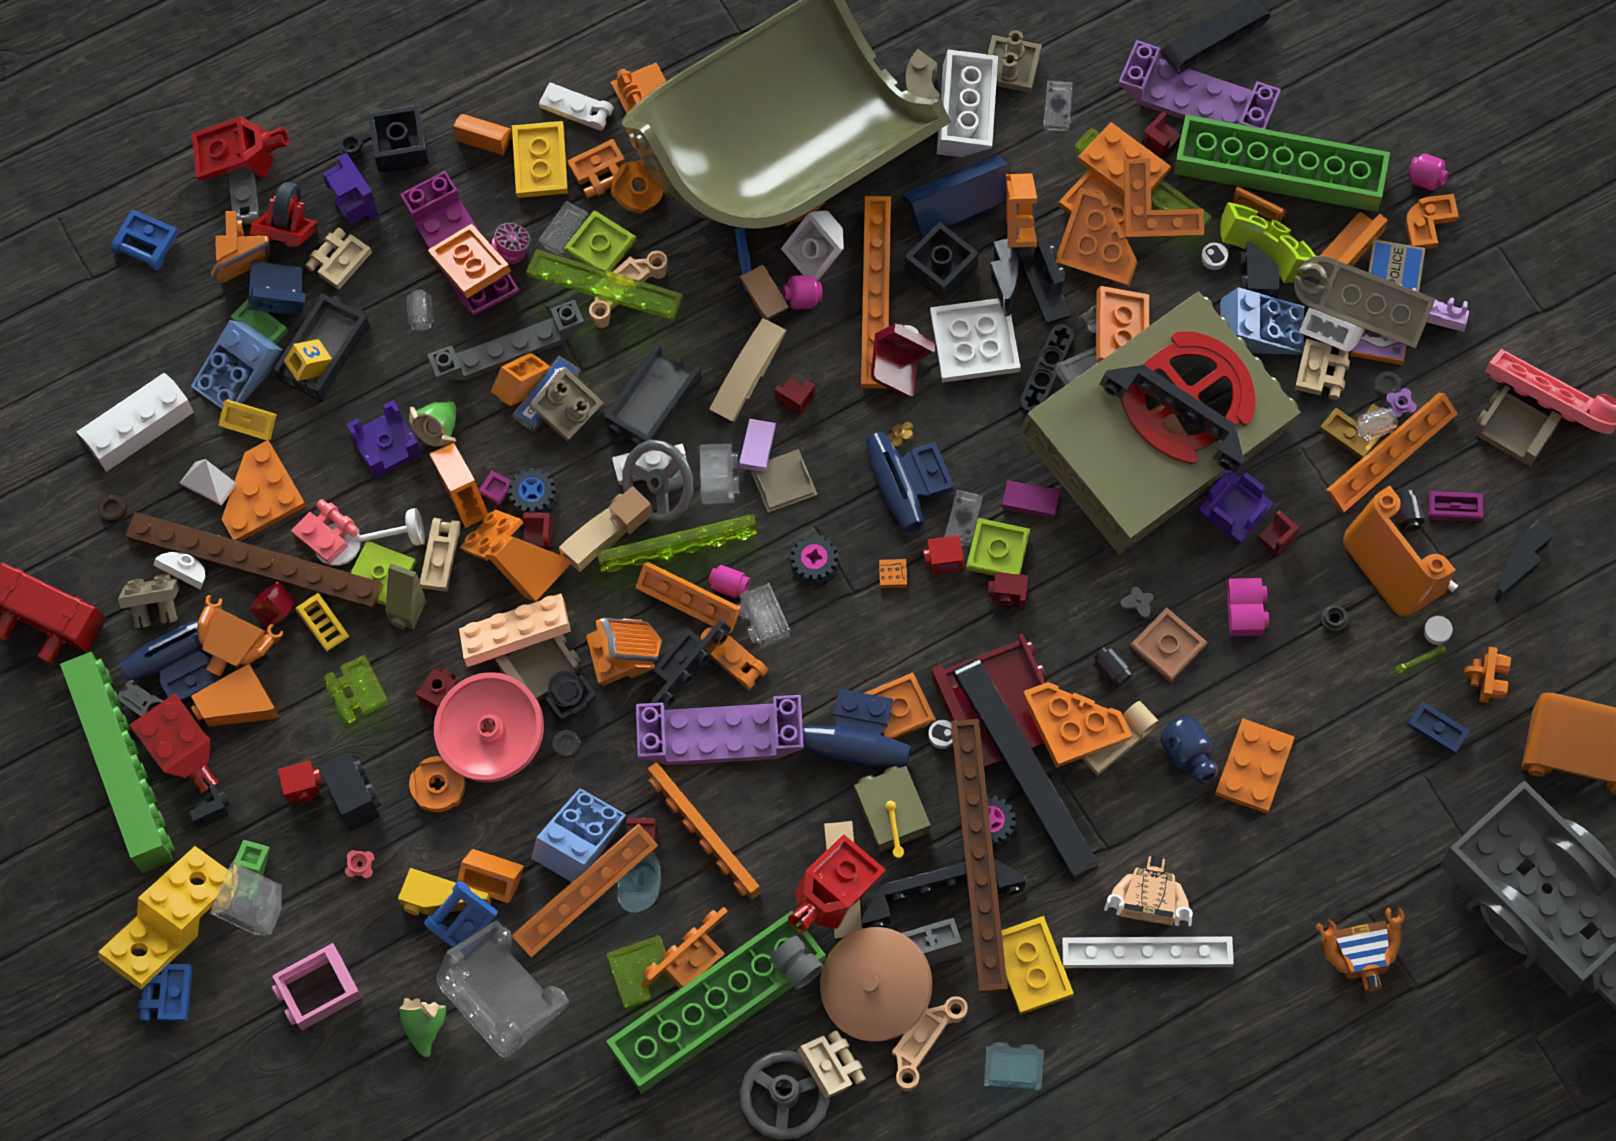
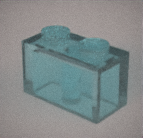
M995 1042L992 1043V1046H986L984 1086L1041 1090L1044 1050L1038 1049V1046L1031 1044L1021 1045L1020 1048H1012L1007 1043Z

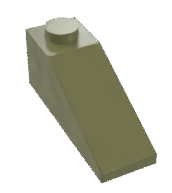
M391 563L388 569L385 612L390 624L399 629L407 627L414 630L427 601L416 572Z

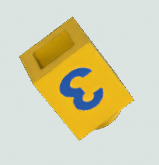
M317 339L294 344L284 362L296 380L299 381L322 376L332 358L320 340Z

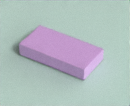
M754 419L749 420L739 468L766 472L776 423Z

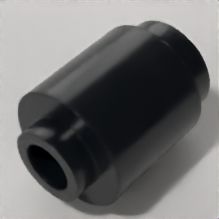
M1413 490L1398 492L1400 508L1395 514L1398 528L1404 529L1406 532L1420 529L1425 520L1419 496Z
M1104 647L1094 656L1096 662L1093 666L1110 684L1114 683L1117 688L1134 674L1130 670V664L1114 647L1109 650Z

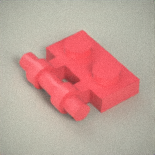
M321 499L316 504V508L321 511V514L316 517L309 512L291 531L299 540L330 565L348 547L343 538L347 534L352 537L357 536L359 528L354 525V521L351 518L340 514L334 504L327 503ZM331 521L337 524L334 530L327 526Z

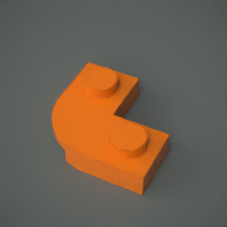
M1454 194L1422 198L1409 210L1406 217V230L1410 246L1425 249L1437 247L1438 240L1434 224L1457 222L1459 217Z

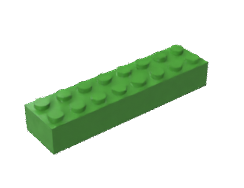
M1186 115L1174 174L1378 212L1390 152Z
M92 652L60 664L130 858L142 874L174 861L171 852L175 850L170 836L166 834L163 828L166 826L164 818L155 805L157 800L153 789L149 787L146 781L148 775L143 763H140L137 756L139 754L134 739H131L128 732L130 730L128 721L119 708L122 705L117 698L116 691L114 692L111 683H113L109 670L105 668L102 659L96 660Z
M793 911L786 914L606 1041L609 1050L641 1094L792 988L791 984L785 979L787 971L781 972L777 970L770 962L771 955L785 941L793 936H798L807 948L806 954H814L824 965L826 960L825 954L808 931L805 933L796 931L801 922L794 928L790 925L788 917Z

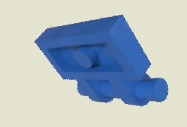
M168 964L162 969L161 975H156L142 988V998L138 1000L139 1021L150 1022L151 1012L158 1011L157 1019L159 1022H188L193 969L191 964ZM156 986H160L159 1000H153V991Z

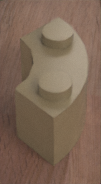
M917 49L907 66L906 90L917 97L940 99V94L933 86L937 79V63Z

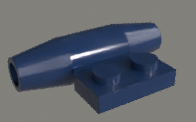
M875 433L867 438L866 443L872 470L887 506L904 532L911 533L917 531L924 525L918 496L930 499L954 491V483L936 442L911 449L902 458L886 433Z
M198 620L186 623L146 643L120 662L119 666L127 682L129 680L137 681L160 673V684L167 697L169 698L176 693L183 703L191 699L193 694L220 680V676L206 670L210 658L201 652L203 651V645L199 642Z
M839 689L834 709L836 726H802L804 749L830 759L872 767H907L911 752L910 745L881 735L888 728L893 704L892 698Z

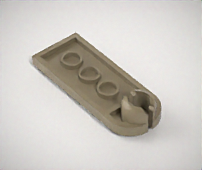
M1326 256L1312 257L1305 261L1298 269L1301 273L1319 279V285L1297 275L1295 276V292L1305 305L1413 348L1417 347L1436 301L1435 298Z

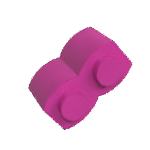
M1261 578L1228 579L1227 605L1230 636H1262L1264 628L1269 627L1268 611L1264 612L1263 602H1267V586H1262Z

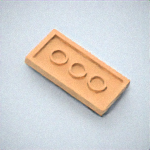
M562 594L547 596L538 602L521 605L509 612L495 614L491 618L472 622L465 627L459 628L463 656L467 667L571 632Z

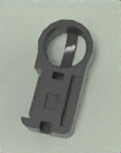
M129 680L125 685L126 688L124 691H120L117 698L139 716H143L153 709V705L163 702V700L155 695H150L137 684L134 686L136 683L134 680Z

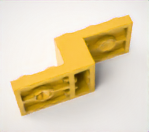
M194 846L138 898L137 917L98 952V958L141 990L198 937L200 917L237 883V876ZM193 878H200L205 883L202 885H193L190 882V880H192ZM135 949H143L146 955L136 957L131 952Z

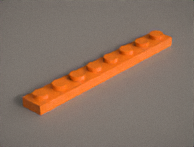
M865 196L861 388H887L872 380L871 368L875 333L889 327L891 197Z

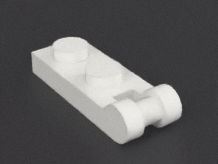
M549 83L539 102L540 108L597 130L604 129L606 125L605 119L611 115L614 109L613 105L607 101H598L553 83ZM593 111L598 112L597 115L592 116L591 114Z

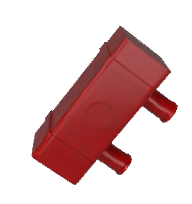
M5 563L0 565V611L3 613L0 618V640L7 642L17 621H22L49 635L37 657L51 665L54 663L53 661L64 643L83 652H89L107 619L96 607L28 575L19 568L11 567Z

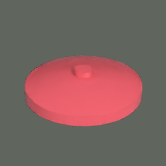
M481 673L459 682L441 701L434 721V738L441 757L455 772L465 778L478 782L504 780L524 769L536 755L544 732L543 714L536 697L523 683L501 673Z

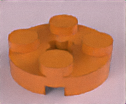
M641 160L624 163L615 172L612 179V196L622 207L632 212L643 213L651 209L659 202L663 195V190L645 169ZM640 181L643 192L635 191L632 182Z
M434 756L423 760L415 772H412L409 787L414 800L420 808L431 812H443L460 804L465 792L466 782L465 777L455 772L441 756ZM436 778H440L443 783L445 782V785L440 790H435L433 787L430 788V784L435 783Z

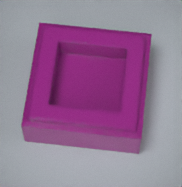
M491 470L479 489L481 497L502 507L509 496L508 489L511 480Z

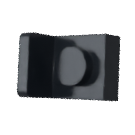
M215 784L209 786L215 800L211 802L203 801L197 804L195 809L189 811L198 829L229 815L225 807L230 805L224 790L218 791Z

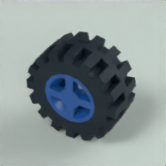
M529 468V472H525L523 469L520 471L521 475L515 474L513 476L514 481L509 483L508 495L514 511L518 512L519 516L523 517L525 512L549 513V509H554V503H557V490L553 479L550 478L547 472L543 473L542 469L539 468L537 471H534V468Z

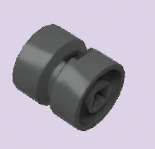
M793 936L785 941L770 957V962L777 970L781 972L787 971L785 979L795 990H799L810 983L823 968V964L814 954H806L807 948L798 936Z

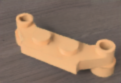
M661 251L651 252L647 259L634 260L630 256L592 290L595 295V301L589 308L590 317L594 324L599 328L606 327L610 321L611 310L649 277L663 278L668 267L667 256Z
M954 996L949 998L945 1005L931 1009L927 1008L920 1021L904 1034L892 1051V1054L897 1057L898 1064L896 1082L902 1090L912 1091L919 1083V1073L916 1069L948 1024L960 1022L965 1018L968 1007L963 998ZM953 1009L960 1010V1013L953 1014L951 1011ZM908 1077L913 1081L906 1084L903 1082V1079Z

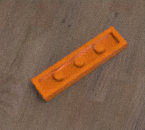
M649 562L643 564L635 587L713 627L722 619L731 628L730 632L733 631L741 607Z

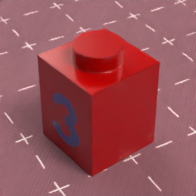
M960 535L928 539L927 549L923 550L925 566L930 565L931 574L963 570L964 558Z

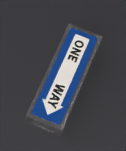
M558 356L513 413V419L535 432L543 422V419L529 407V404L564 367L576 377L581 373L580 368L563 357Z

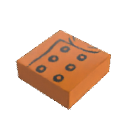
M906 559L879 560L880 589L907 588Z

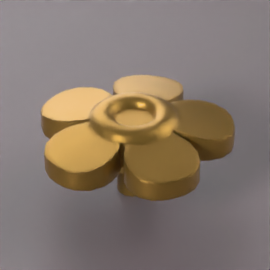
M906 422L903 425L900 423L896 424L892 428V433L888 435V438L895 448L901 447L903 443L912 439L914 435L911 431L913 425L910 422Z

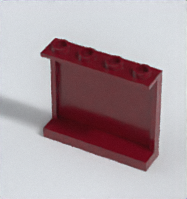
M1022 633L1019 635L1018 641L975 658H978L984 666L1031 749L1035 750L1046 745L1026 706L1022 693L1028 689L1045 684L1046 674L1042 665H1037L1033 658L1036 654L1031 641L1026 642ZM975 658L946 669L942 665L932 668L931 678L950 721L978 719L952 673V670ZM979 722L984 769L1002 763V760Z

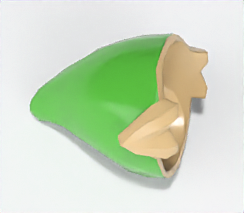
M435 402L417 411L415 408L410 407V424L415 434L423 442L435 447H442L456 442L455 438L451 437L456 421V405L454 402Z
M405 998L403 1005L400 1007V1020L404 1032L418 1053L423 1057H429L431 1055L432 1042L445 1021L446 1006L437 1005L436 1002L431 1004L421 1002L420 1004V999L418 998L412 1001Z

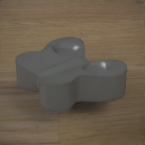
M1096 305L1079 317V321L1085 325V333L1088 336L1096 333Z
M1133 587L1131 595L1121 600L1120 607L1125 611L1135 609L1141 619H1148L1153 595L1151 593H1142L1140 588Z

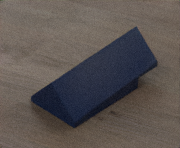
M995 155L902 194V197L923 239L939 222L948 229L991 214L994 207L1005 204L1006 174H1011L1008 163L1000 156Z

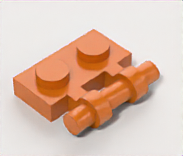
M611 139L567 162L579 185L590 182L591 186L583 189L588 199L594 195L598 197L604 194L605 190L612 187L613 176L619 169L618 167L625 163V159L614 140ZM604 173H611L612 176L602 181H599L597 178Z

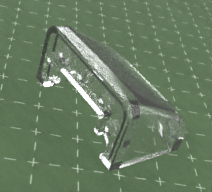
M496 920L448 950L436 978L441 990L500 1056L508 1058L563 1012L569 1000L560 988L549 986L543 990L509 952L512 947V935L507 928L503 927Z

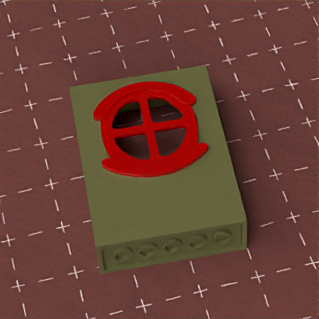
M1199 291L1031 410L1019 430L1021 436L1119 555L1213 487L1225 473L1229 475L1233 471L1223 469L1213 459L1223 443L1222 440L1214 439L1206 432L1197 435H1178L1165 430L1161 425V421L1176 410L1163 407L1158 412L1151 413L1146 407L1145 393L1141 392L1136 384H1131L1122 399L1105 392L1099 383L1107 370L1145 365L1153 371L1161 370L1171 383L1199 400L1198 394L1222 377L1227 378L1232 387V402L1225 418L1236 425L1244 456L1242 464L1286 433L1301 413L1298 410L1297 403L1292 398L1287 397L1282 391L1277 379L1271 377L1266 372L1261 360L1250 353L1245 341L1235 335L1230 329L1228 321L1224 317L1219 316L1213 309L1212 302L1207 297H1203ZM1179 356H1201L1214 362L1216 370L1195 385L1188 386L1172 368L1169 361Z

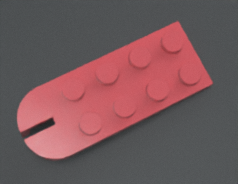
M1503 349L1495 355L1485 370L1493 380L1499 383L1505 382L1513 386L1517 393L1523 396L1529 395L1537 399L1538 404L1548 409L1553 408L1561 412V416L1566 420L1577 421L1592 430L1606 434L1613 433L1616 428V398L1610 395L1599 394L1593 399Z

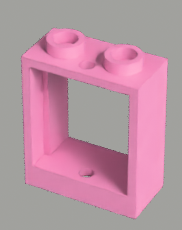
M333 943L273 975L276 984L272 988L278 1000L284 999L289 1007L284 1010L291 1025L297 1023L301 1030L362 998ZM330 962L346 993L302 1016L287 985Z

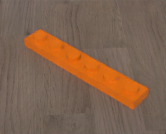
M1438 393L1325 490L1339 512H1345L1458 414L1445 393Z
M656 762L648 768L649 784L657 793L662 791L667 797L665 803L673 813L678 811L684 818L682 823L691 834L695 832L700 837L699 844L708 855L710 853L714 854L718 859L716 864L724 875L730 874L735 880L733 885L742 896L747 894L751 900L760 895V887L660 765Z
M637 824L512 935L513 938L532 957L658 846L657 843L640 824Z

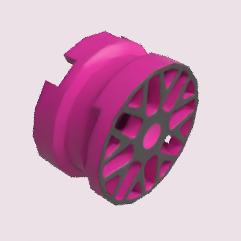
M504 223L496 229L491 246L507 264H515L525 257L530 243V236L522 226L515 223Z

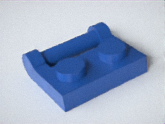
M132 209L112 241L111 251L118 254L122 252L149 264V267L154 270H159L162 266L163 258L179 232L173 226ZM128 238H131L154 248L155 251L153 254H150L127 244L126 241Z
M458 881L453 886V892L434 915L430 914L424 923L430 931L461 954H464L494 919L498 911L474 894L464 882ZM463 900L467 905L449 927H446L442 921L457 903Z

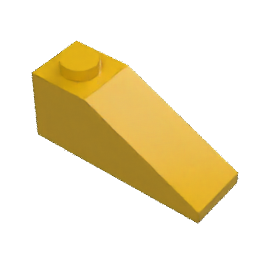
M410 868L398 900L404 907L403 910L410 914L419 915L420 912L427 915L435 914L453 892L452 888L456 883ZM470 888L474 894L489 905L491 904L488 893ZM460 900L452 911L463 910L467 903Z

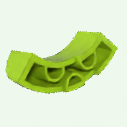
M1227 203L1221 220L1223 243L1245 249L1247 242H1253L1279 266V276L1283 283L1295 282L1296 275L1303 279L1309 276L1298 271L1305 261L1316 257L1304 241L1299 243L1289 235L1291 230L1277 220L1273 219L1272 222H1269L1257 216V210L1235 203Z

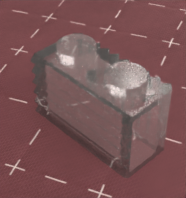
M770 583L740 594V604L737 606L741 607L739 612L743 620L747 618L751 627L747 628L752 643L757 642L760 649L791 637L789 626Z

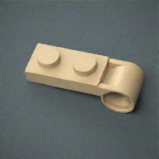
M1141 701L1133 704L1123 714L1132 734L1131 740L1081 758L1097 776L1158 725V719Z

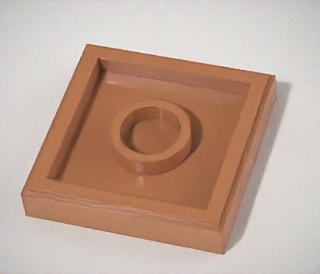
M1166 607L1130 644V648L1171 683L1207 646V641Z

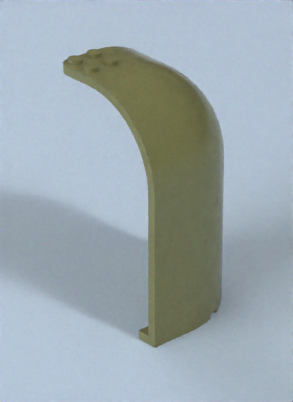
M799 0L660 85L639 101L625 115L622 125L628 134L631 144L639 153L645 169L651 174L663 192L675 203L689 212L713 222L741 228H766L784 224L809 212L950 124L951 120L940 99L917 97L907 90L901 92L897 89L899 87L898 82L886 69L881 71L873 61L876 59V55L864 38L845 0Z

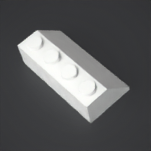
M955 50L947 51L943 64L941 103L951 123L938 130L937 154L964 157L992 148L998 56Z
M163 373L78 430L77 433L107 472L194 412L188 399L175 382Z

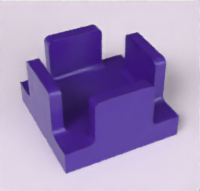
M348 154L338 157L339 164L322 174L326 187L328 189L332 188L337 195L334 199L336 206L350 224L365 216H368L370 220L379 216L371 189Z
M1231 472L1229 475L1225 473L1210 489L1207 500L1199 508L1198 514L1240 545L1273 508L1274 503L1264 496L1266 487L1247 472H1244L1241 478Z

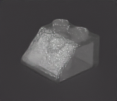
M231 862L210 914L254 935H271L281 911L282 885L235 862Z

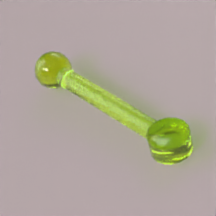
M1439 645L1436 647V650L1405 664H1399L1394 669L1397 673H1401L1407 668L1431 657L1444 655L1447 651L1446 647Z

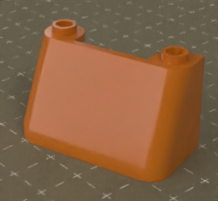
M1388 486L1370 501L1348 527L1343 537V545L1397 615L1408 617L1446 593L1455 569L1440 554H1431L1422 560L1419 558L1390 520L1400 508V499L1391 486Z
M1555 693L1541 694L1532 711L1521 769L1537 777L1545 776L1546 773H1550L1552 769L1605 781L1607 782L1606 787L1611 790L1612 794L1616 795V707Z

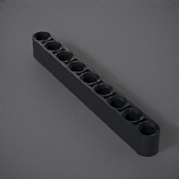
M975 658L952 670L958 686L979 719L980 724L1071 880L1074 882L1098 869L1099 866L1093 853L980 660Z

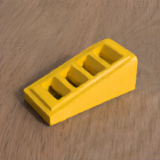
M319 593L296 607L297 614L326 652L349 638V635ZM319 606V611L310 617L307 615V612ZM325 614L327 618L315 625L312 622ZM331 622L333 626L321 634L319 629ZM337 630L339 635L327 642L325 638Z

